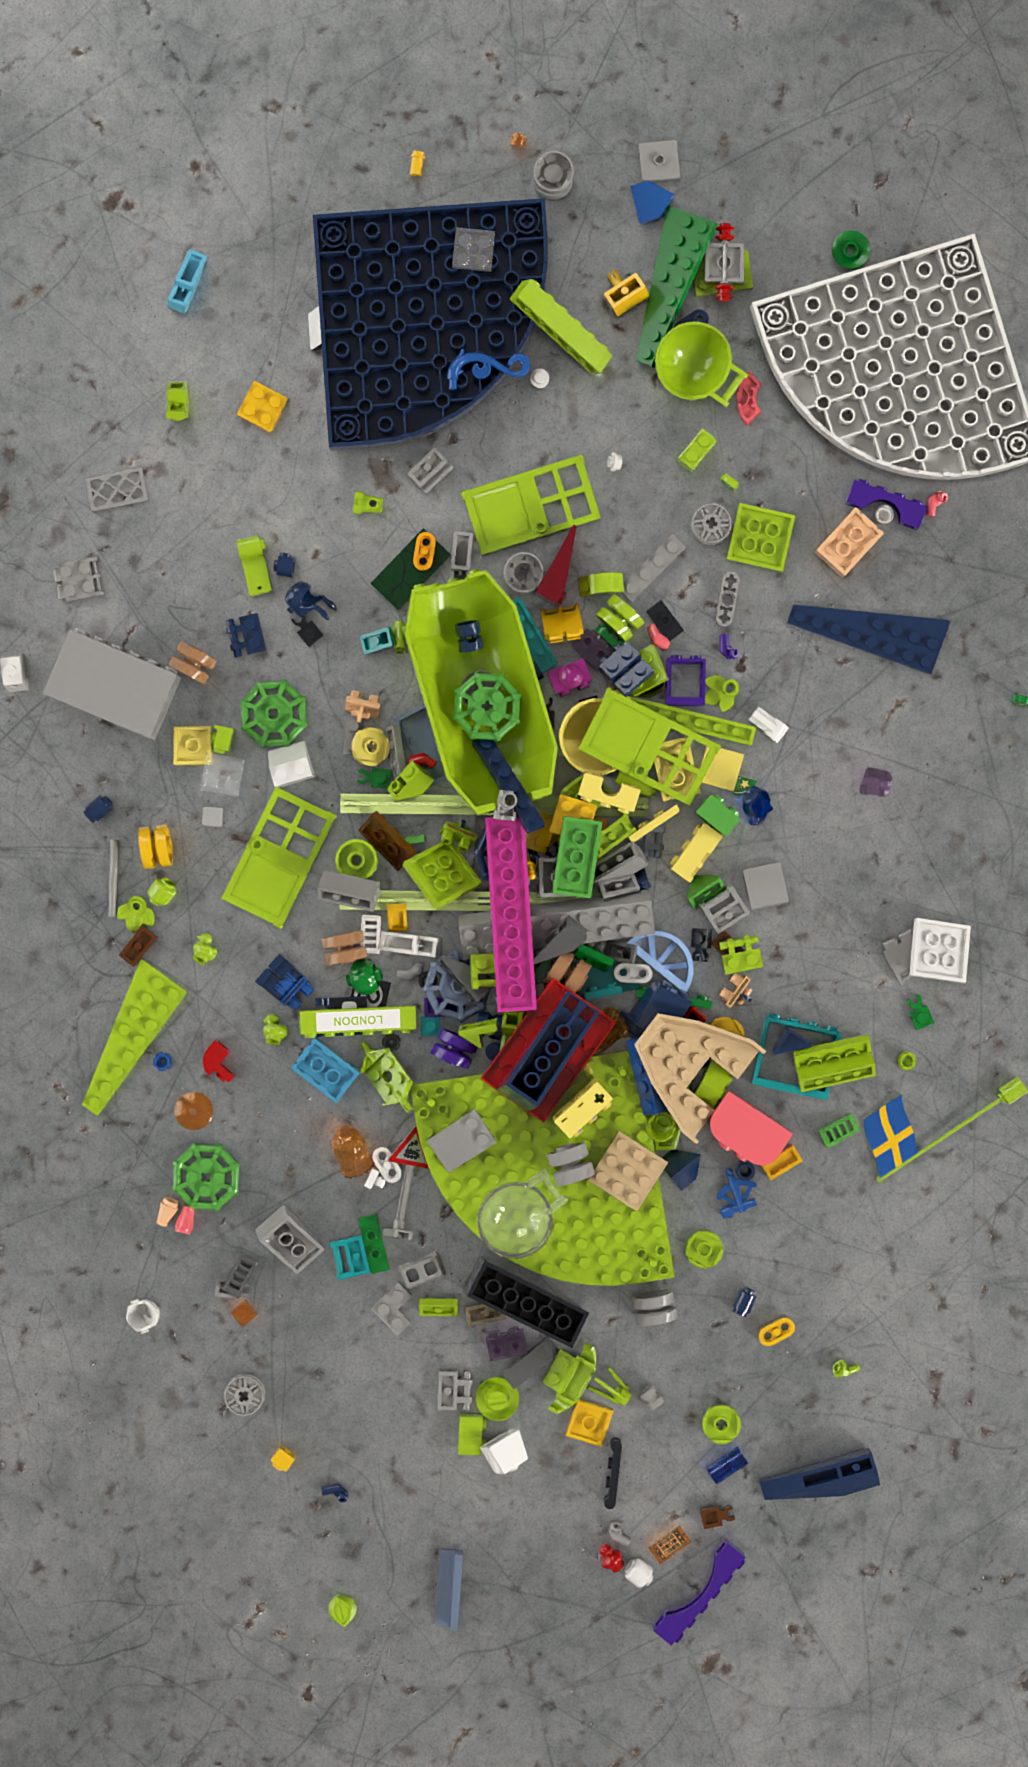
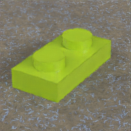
M419 1298V1315L458 1317V1299Z

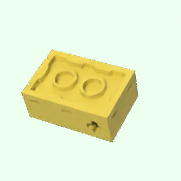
M687 737L666 741L660 750L677 758ZM689 747L683 761L695 767L691 747ZM657 755L653 763L657 782L664 785L674 763ZM679 767L669 788L686 796L696 774ZM699 787V789H698V791H697L696 794H700V793H701V792H700V787ZM660 791L662 802L675 799Z
M593 1078L559 1109L552 1118L569 1138L572 1136L577 1137L583 1131L582 1127L586 1123L591 1124L598 1117L596 1114L599 1111H605L612 1105L611 1101L613 1098L599 1081ZM597 1093V1094L601 1095L602 1097H601L600 1099H598V1098L595 1097L594 1095Z

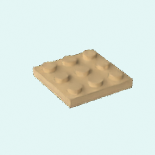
M618 1131L595 1167V1174L589 1177L588 1180L635 1211H638L668 1162L621 1131Z

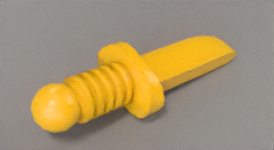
M526 849L528 878L533 880L536 877L534 871L536 865L531 862Z

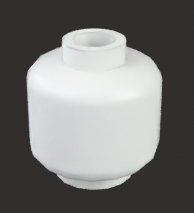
M640 1558L631 1559L624 1569L626 1573L625 1578L638 1588L644 1585L648 1586L654 1577L652 1575L653 1568Z

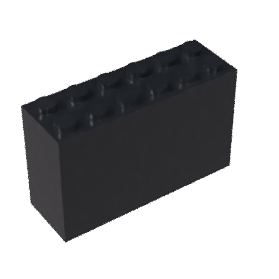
M479 1258L463 1290L466 1296L570 1348H573L589 1315V1312L482 1258Z

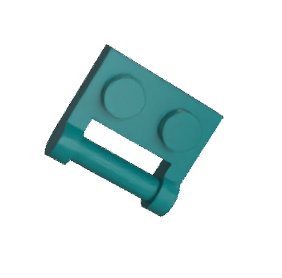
M362 1235L328 1242L329 1248H332L337 1269V1280L370 1273ZM340 1246L345 1248L350 1271L344 1270Z

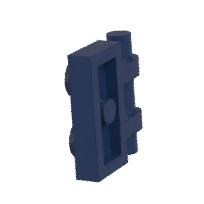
M258 613L239 617L240 625L235 626L233 619L226 620V632L229 634L231 641L230 649L233 651L235 658L242 656L241 649L246 648L247 655L267 651ZM242 631L244 642L239 643L236 632Z

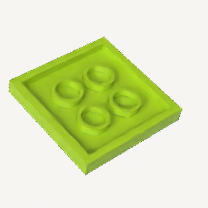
M739 503L726 560L783 572L796 515Z
M440 842L403 863L405 870L435 910L471 892L482 884L453 842L451 845H445Z

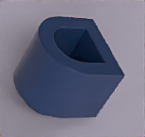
M280 552L278 560L274 561L273 571H276L277 576L293 577L296 559L292 558L289 553Z

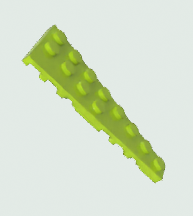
M141 959L82 1103L84 1107L97 1116L188 993V991L144 959Z

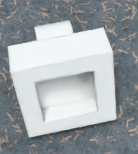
M373 1167L364 1186L371 1189L373 1184L383 1188L386 1180L378 1176L380 1171Z

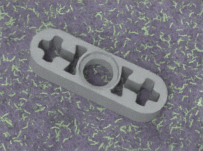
M732 571L727 572L721 582L715 621L720 627H728L734 617L740 578L737 573ZM730 575L736 580V583H733L731 586V590L735 589V593L729 590L723 591V588H728L729 583L725 579L729 578ZM723 595H731L733 597L732 604L725 605L722 602ZM720 606L726 609L732 608L731 611H727L726 616L730 620L726 621L725 624L719 619V616H722L724 613V609L720 610Z

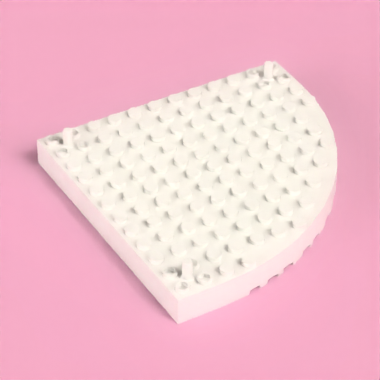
M975 233L751 303L750 310L762 348L781 389L796 410L815 430L853 457L877 468L900 475L943 480L980 477L1028 463V405Z

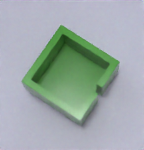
M710 794L696 809L694 814L706 824L710 823L711 828L723 837H726L740 821L738 817L740 813L733 807L727 808L723 805L725 801L717 794H714V796Z

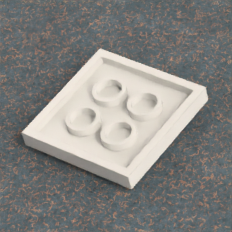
M915 918L909 976L966 983L971 926Z

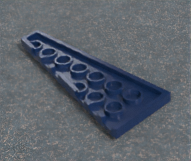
M794 604L787 620V624L929 675L933 672L951 622L944 619Z

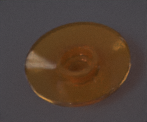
M199 1092L184 1094L175 1105V1117L178 1123L189 1130H198L205 1127L213 1115L211 1101L207 1096ZM191 1108L196 1109L195 1115L190 1114Z

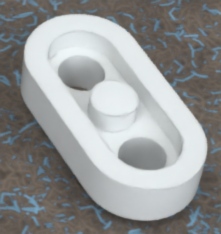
M620 963L614 969L615 978L620 982L647 983L653 975L652 969L646 964ZM621 969L627 970V974L625 976L620 975ZM641 970L646 971L645 977L639 976Z
M378 1147L372 1156L375 1165L387 1182H397L402 1175L401 1167L398 1163L388 1161L392 1153L387 1147ZM385 1153L386 1158L380 1159L379 1154ZM390 1169H394L396 1171V1174L394 1176H391L389 1174Z

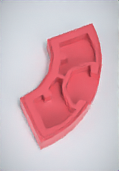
M749 370L746 372L749 376L740 383L736 395L737 409L746 425L761 413L757 405L756 395L762 384Z

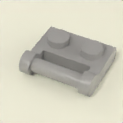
M732 885L726 887L727 890L713 899L699 905L717 934L750 914ZM730 896L733 897L734 901L714 914L710 912V909Z

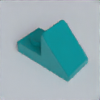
M391 627L359 636L364 655L384 649H392L395 646Z

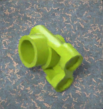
M355 491L353 514L362 515V512L382 513L384 498L365 495L363 491ZM370 501H376V506L371 507L369 505Z
M395 621V627H391L393 638H395V653L397 654L406 653L404 643L406 624L403 621Z

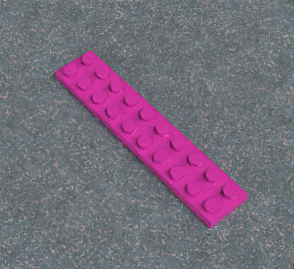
M493 817L485 818L497 1009L498 1012L537 1010L525 830L517 817L515 821L493 819Z

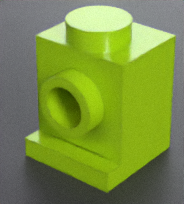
M214 724V729H217V733L212 735L211 744H214L213 752L225 755V751H231L235 729Z

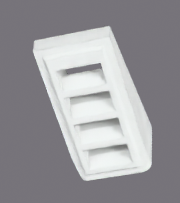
M362 914L361 930L363 931L364 940L361 942V946L365 947V944H376V948L366 947L367 953L380 954L382 915ZM366 921H377V925H366ZM366 928L376 929V933L366 932ZM365 936H375L376 940H365Z

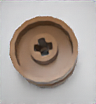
M180 641L176 651L185 656L184 660L177 656H172L167 665L205 685L209 675L201 670L200 667L203 666L213 670L218 661L209 657L208 653L193 645L189 646Z
M363 931L321 939L323 949L335 948L336 950L325 955L326 965L346 964L355 962L356 959L368 957L366 947H353V944L363 942Z

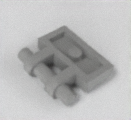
M439 1370L438 1410L457 1411V1403H463V1410H470V1404L473 1400V1396H471V1385H473L471 1371H464L463 1378H458V1371ZM458 1386H463L462 1396H457Z

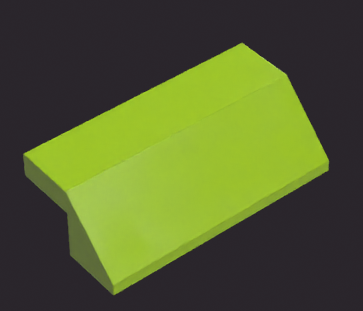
M869 1034L793 1051L794 1064L801 1092L876 1076V1066L871 1052Z

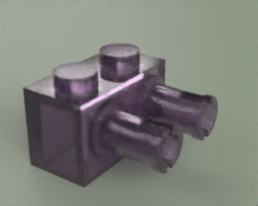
M519 1326L510 1327L508 1331L501 1333L500 1330L491 1331L486 1336L490 1362L528 1354L524 1329H519Z

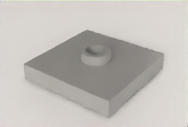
M677 139L638 143L642 182L648 180L659 182L680 179Z

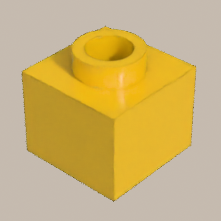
M281 1444L271 1458L272 1465L279 1471L284 1470L286 1472L297 1455Z

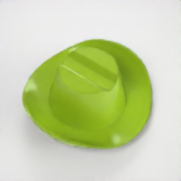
M490 1378L478 1387L475 1396L476 1405L487 1419L492 1421L506 1420L514 1414L518 1407V1389H513L505 1378Z

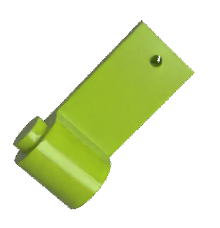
M259 535L237 539V548L242 560L249 596L272 592L263 549H266L264 537L260 538Z

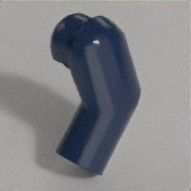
M335 1483L321 1486L323 1496L333 1494L341 1503L348 1500V1491L340 1484Z

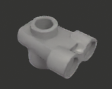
M499 790L493 819L515 821L516 812H514V806L517 804V797L513 791Z

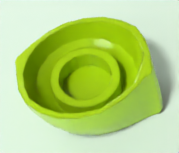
M337 1594L328 1606V1613L332 1620L344 1628L354 1618L357 1611L355 1601L343 1594Z

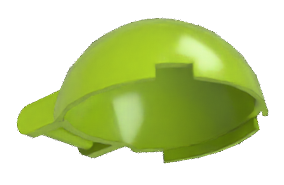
M687 322L676 326L662 338L657 348L655 363L658 378L670 393L682 399L695 400L706 398L710 395L727 407L729 399L743 379H747L749 374L732 363L731 347L724 335L718 329L706 323ZM730 369L738 374L724 395L720 397L715 392L726 381Z

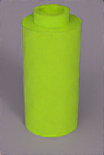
M622 771L618 773L615 783L620 786L623 782L640 787V794L648 798L651 795L655 796L658 791Z

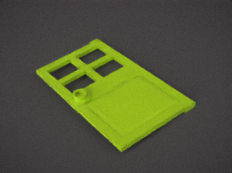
M582 454L461 491V496L466 503L482 556L572 528L573 524L579 526L601 519ZM576 464L582 486L564 491L558 469ZM552 472L559 493L541 499L534 477ZM585 492L591 514L573 519L567 497ZM561 500L567 522L549 527L543 505Z
M608 687L578 749L690 806L715 755L721 749V744H717ZM671 728L688 736L677 758L660 750ZM693 740L710 748L700 769L683 761ZM657 755L674 763L664 785L647 777ZM679 767L696 774L686 796L669 788Z
M275 787L221 899L282 929L337 815ZM278 796L300 807L292 824L270 814ZM305 810L326 819L319 837L297 827ZM267 819L289 829L281 846L259 836ZM294 832L316 842L308 859L286 849Z

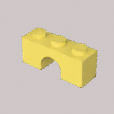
M584 771L578 790V795L581 796L580 799L592 802L593 799L599 801V805L610 808L611 805L616 806L618 811L629 814V811L634 812L641 791L640 787L622 782L620 789L616 793L607 794L601 788L603 776Z

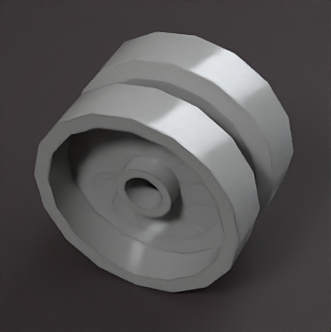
M656 1290L633 1296V1308L641 1310L635 1314L636 1325L654 1326L676 1320L678 1318L676 1308L670 1306L674 1302L673 1291Z

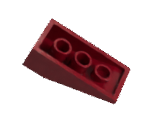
M574 524L536 591V597L554 607L558 603L561 605L567 594L565 588L577 526Z

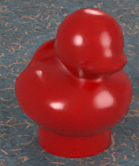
M602 1544L600 1546L599 1552L601 1554L602 1567L607 1570L611 1569L613 1573L621 1570L625 1564L622 1560L621 1552L618 1549H613L609 1544Z

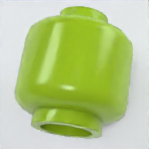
M167 877L156 878L147 891L150 902L156 906L168 905L176 894L174 882Z

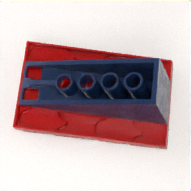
M554 978L550 980L537 998V1010H529L480 1078L484 1083L542 1123L546 1121L617 1023Z

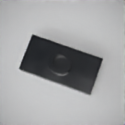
M662 600L646 611L663 636L668 638L669 642L684 631Z

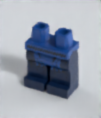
M278 954L268 966L269 968H266L255 981L284 1006L288 1005L294 1010H297L303 1003L295 996L299 991L306 997L314 991V988L308 982L309 979L283 954Z

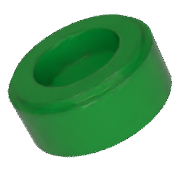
M1016 694L1013 696L1012 703L1028 708V697Z

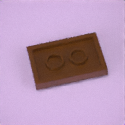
M377 810L358 830L397 871L403 867L404 861L412 858L417 852Z

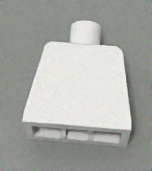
M17 654L0 658L4 687L9 692L29 690L25 655Z

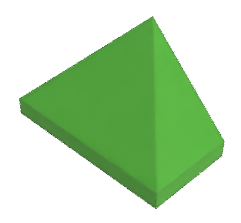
M694 875L687 898L694 910L700 907L701 903L708 902L727 888L718 875Z

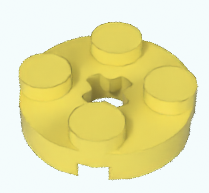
M372 727L358 730L352 741L353 758L366 766H376L385 760L390 751V742L383 734L384 732ZM370 741H372L374 749H371V751L369 752L367 744H369Z

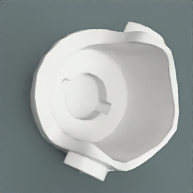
M148 1299L130 1301L131 1305L127 1308L126 1316L128 1324L136 1332H141V1334L149 1332L148 1329L154 1327L159 1320V1307Z

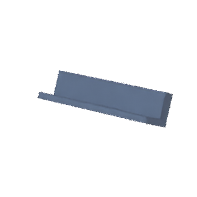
M441 1549L435 1625L448 1626L450 1631L458 1632L463 1550Z

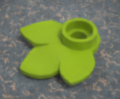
M720 675L706 678L705 683L710 690L705 695V703L709 705L719 704L722 712L731 709L734 705V697L739 693L737 681L733 679L725 680ZM728 685H731L733 687L732 692H728L726 690V687Z
M132 896L126 904L121 905L117 910V918L125 919L126 926L132 933L139 930L142 923L148 926L154 925V912L147 907L145 899L141 896ZM138 903L140 908H135L133 904Z

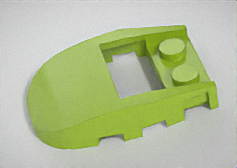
M583 775L569 783L560 794L584 801L578 795ZM602 782V790L607 794H614L607 787V785L604 782ZM593 799L592 802H588L597 805V809L601 806L599 801ZM616 806L613 807L621 817L601 832L597 855L599 858L636 831V828L633 827L629 819V815L618 811Z

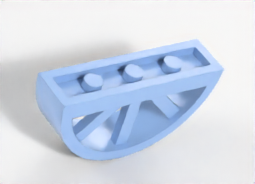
M655 930V934L635 936L626 942L637 945L635 944L637 940L648 936L650 955L639 946L637 947L636 954L676 987L684 991L688 990L693 978V960L689 950L680 939L670 933ZM655 935L672 940V943L658 960H656ZM678 945L682 949L687 962L662 965ZM687 968L685 982L681 981L669 970Z

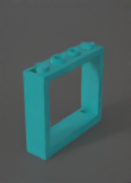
M770 1013L769 1016H764L758 1045L763 1049L765 1048L770 1023L832 1036L831 1042L840 1040L842 1032L837 1031L838 1027L826 1025V1028L818 1027L819 1023L807 1021V1024L799 1023L800 1019L789 1017L788 1020L781 1019V1015ZM757 1053L750 1081L751 1084L823 1100L828 1099L830 1086L821 1088V1090L815 1089L801 1092L799 1085L758 1077L763 1054Z

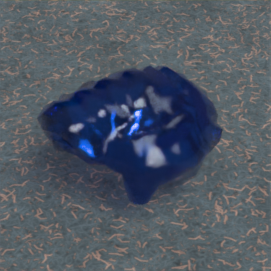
M751 786L743 796V811L748 817L750 825L762 823L767 818L768 813L773 811L769 793L756 786Z

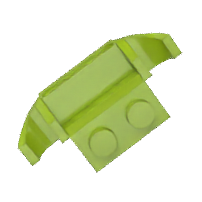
M586 1342L583 1344L584 1348L581 1355H577V1357L564 1349H560L542 1383L557 1392L555 1402L548 1408L555 1414L571 1408L579 1401L596 1370V1351L594 1347Z

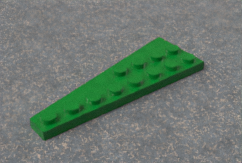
M668 205L636 356L638 362L655 368L657 348L662 338L674 325L718 225L716 222Z

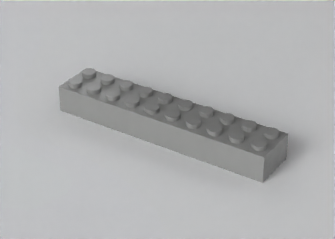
M649 889L604 899L602 896L530 905L533 949L568 915L586 928L587 939L585 943L655 934ZM491 911L458 915L464 960L470 959V955L494 954Z

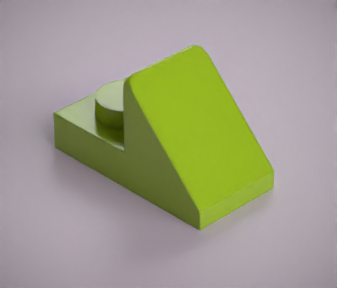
M498 1019L460 1025L458 1033L461 1037L482 1049L484 1044L482 1034L484 1036L495 1034L499 1027Z

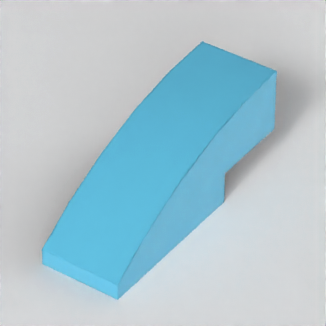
M189 249L175 278V285L168 297V308L186 314L207 260L206 255Z

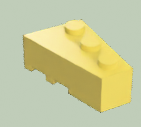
M706 823L698 824L692 831L694 834L690 841L687 839L681 846L682 853L679 856L675 855L669 863L671 865L670 870L688 883H691L694 875L700 870L707 857L723 837Z

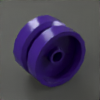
M441 1028L437 1038L447 1045L434 1043L430 1053L449 1064L469 1069L472 1058L463 1053V1051L474 1054L478 1047L461 1037L458 1033Z

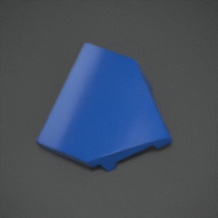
M649 180L630 186L640 224L657 220L661 216L664 217L667 206L675 196V194Z

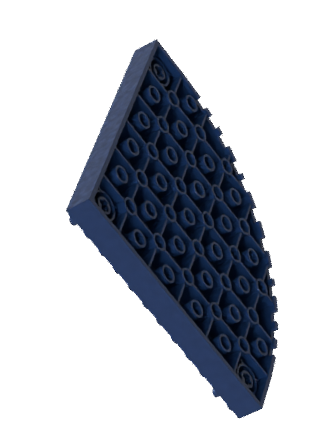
M545 198L313 215L330 451L374 448L417 439L450 424L483 401L507 374L491 366V373L488 377L477 379L472 374V368L476 363L479 368H483V364L478 361L469 362L460 369L463 372L458 375L457 389L449 390V380H447L448 368L460 351L464 349V354L472 352L483 353L511 369L516 362L512 363L509 367V359L514 354L521 353L527 344L535 322L510 300V297L520 283L528 279L537 281L540 284V288L545 291L548 267Z

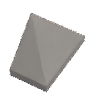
M634 873L597 881L603 899L640 891Z

